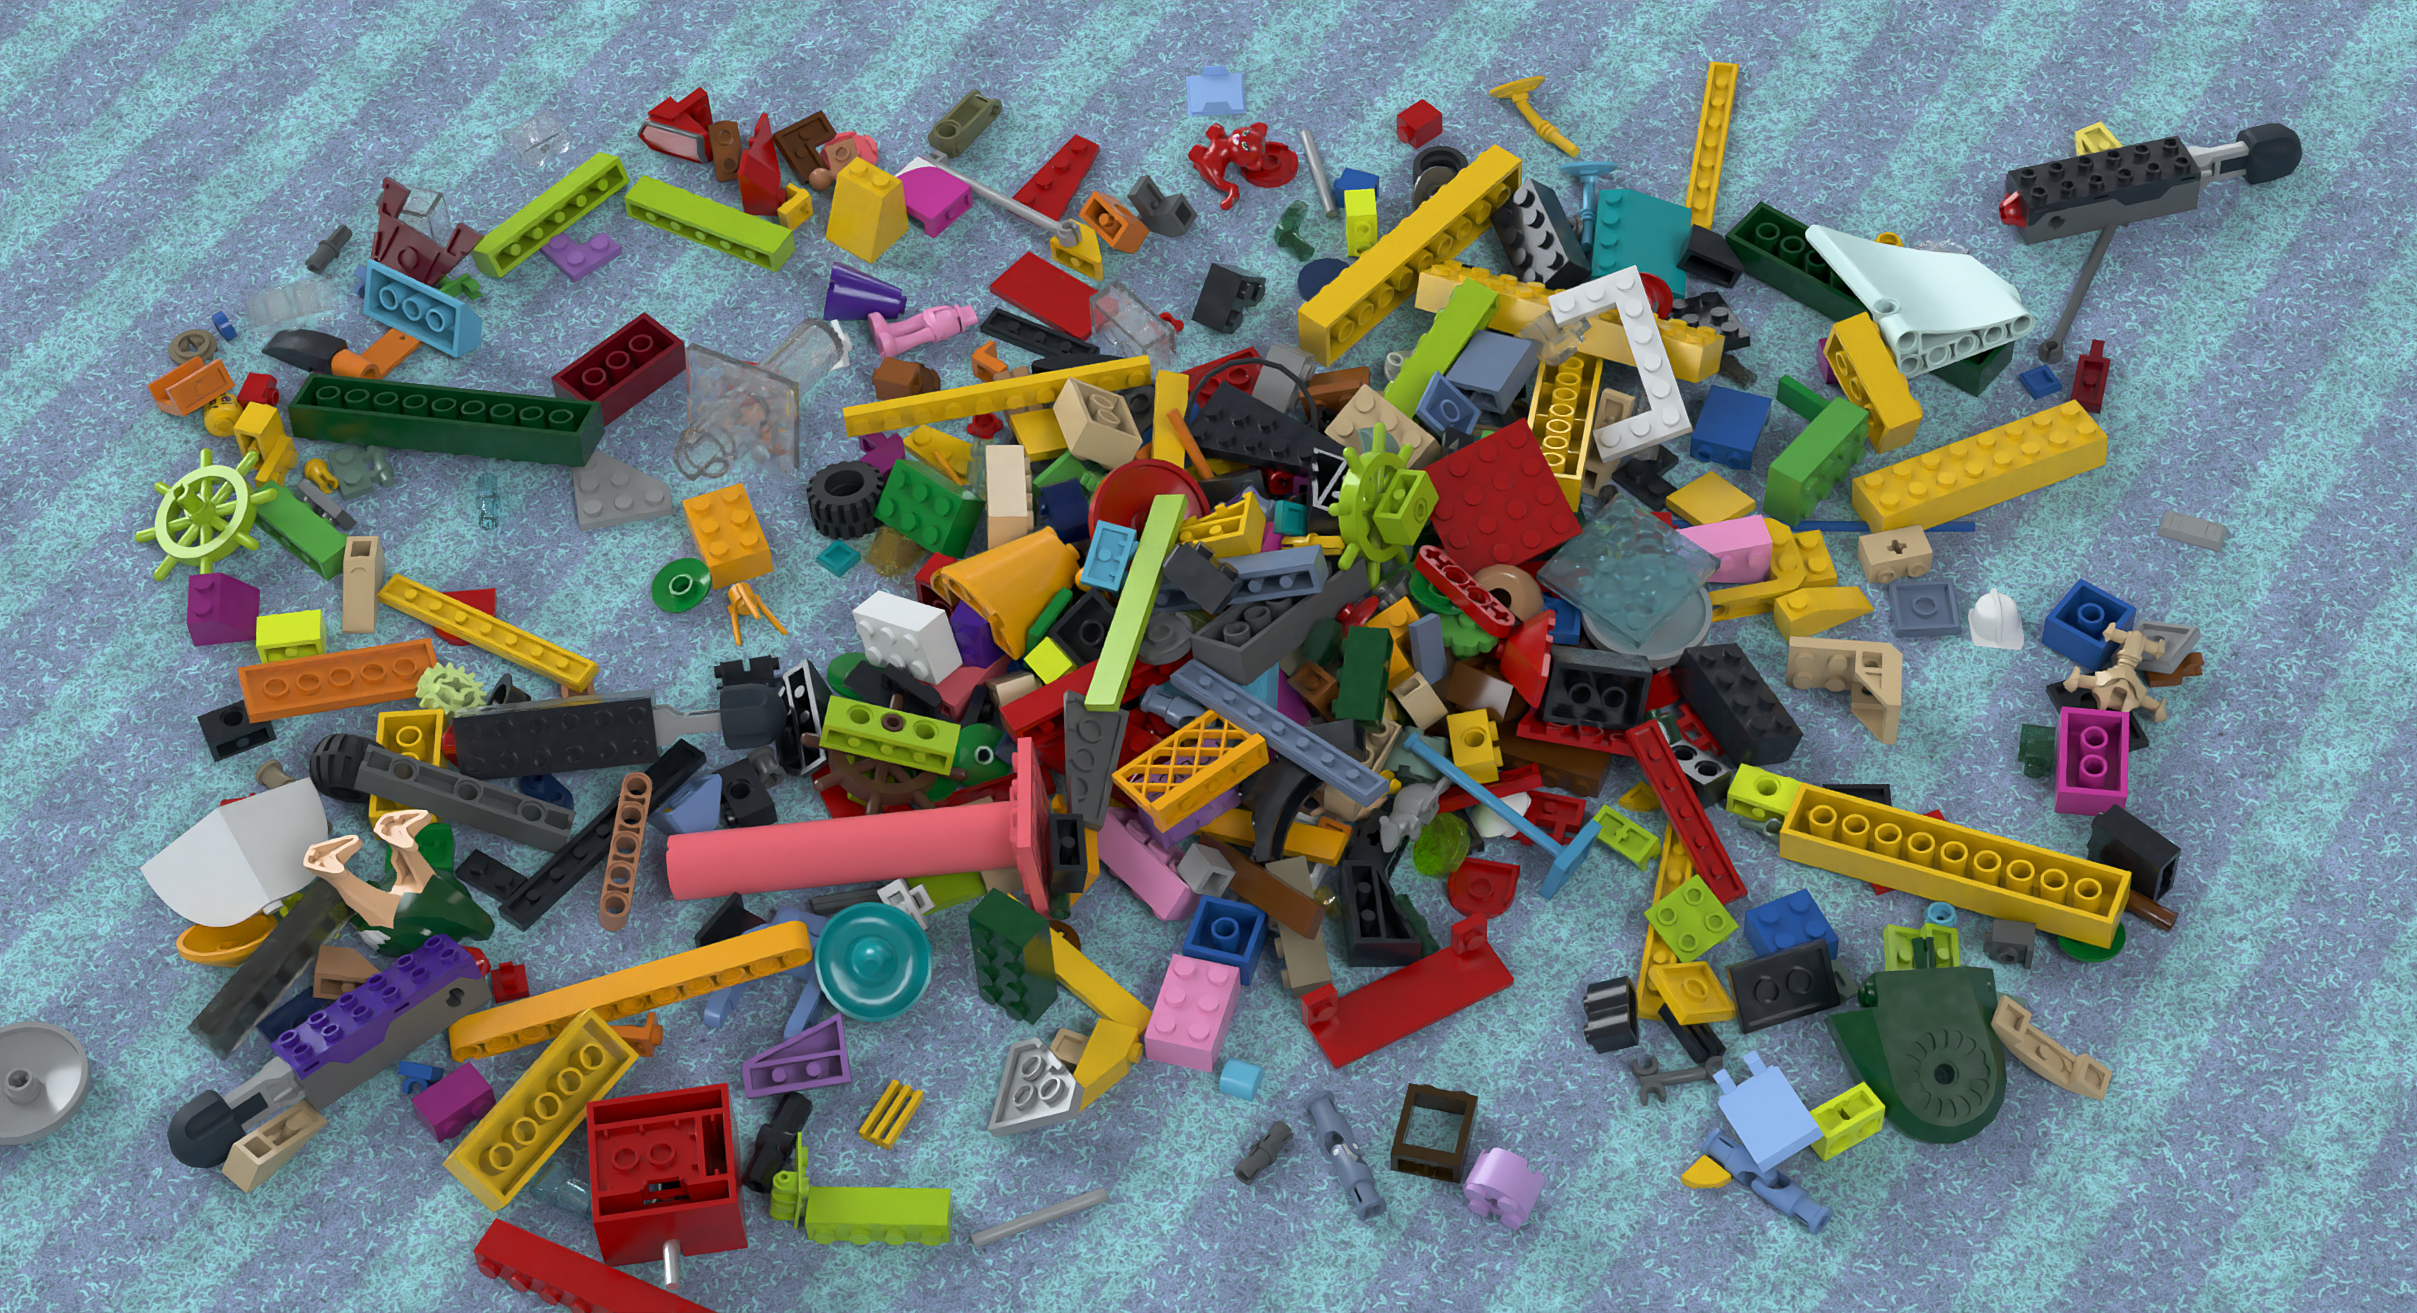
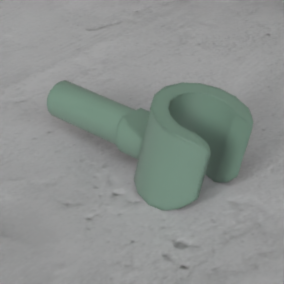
M1772 818L1766 823L1745 819L1740 821V827L1764 833L1774 843L1780 844V836L1777 835V832L1783 826L1780 820Z

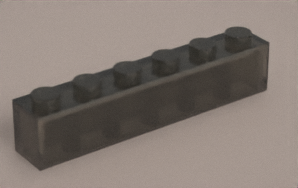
M319 877L187 1027L188 1031L200 1045L225 1061L256 1028V1024L264 1019L318 957L320 945H328L354 916L356 911L345 903L333 885Z

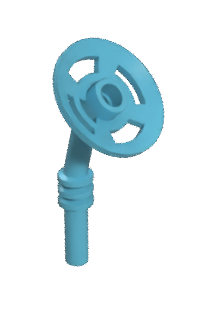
M1586 161L1559 165L1560 171L1580 177V183L1583 184V209L1579 214L1583 221L1580 241L1583 251L1587 252L1592 249L1593 230L1596 228L1597 212L1594 209L1595 183H1598V176L1617 169L1618 163Z

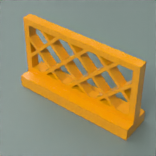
M1210 709L1111 774L1113 782L1153 818L1154 826L1164 833L1269 763L1266 740L1261 735L1256 733L1252 736ZM1217 718L1224 723L1223 730L1206 729L1207 725ZM1185 739H1198L1197 747H1180V743ZM1204 739H1222L1221 746L1203 747ZM1228 739L1243 740L1242 743L1234 748H1226ZM1160 756H1172L1170 765H1153V761ZM1178 756L1195 757L1194 765H1176ZM1201 757H1219L1209 765H1200ZM1133 774H1145L1143 783H1129L1126 778ZM1151 774H1168L1167 783H1150ZM1175 774L1192 775L1182 783H1173ZM1148 792H1165L1164 795L1152 803L1147 799Z

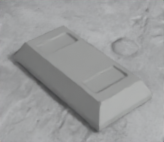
M2168 510L2165 511L2157 536L2220 552L2228 528L2223 524Z

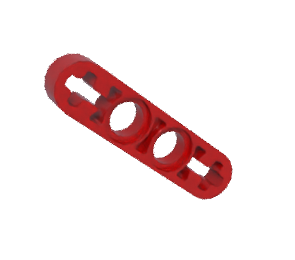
M1425 545L1419 549L1414 560V566L1425 578L1488 634L1498 638H1504L1509 635L1515 623V617L1504 605L1439 548Z

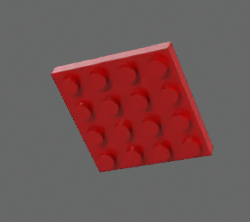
M1525 417L1419 470L1427 472L1439 496L1429 517L1449 557L1471 577L1483 568L1497 564L1519 566L1583 534V530Z

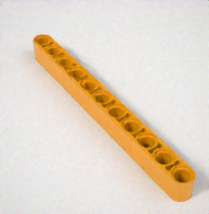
M801 921L785 922L464 1016L448 1027L452 1059L459 1063L464 1062V1059L474 1057V1060L556 1038L578 1014L589 1008L607 1023L802 966L811 961L813 957L807 925Z

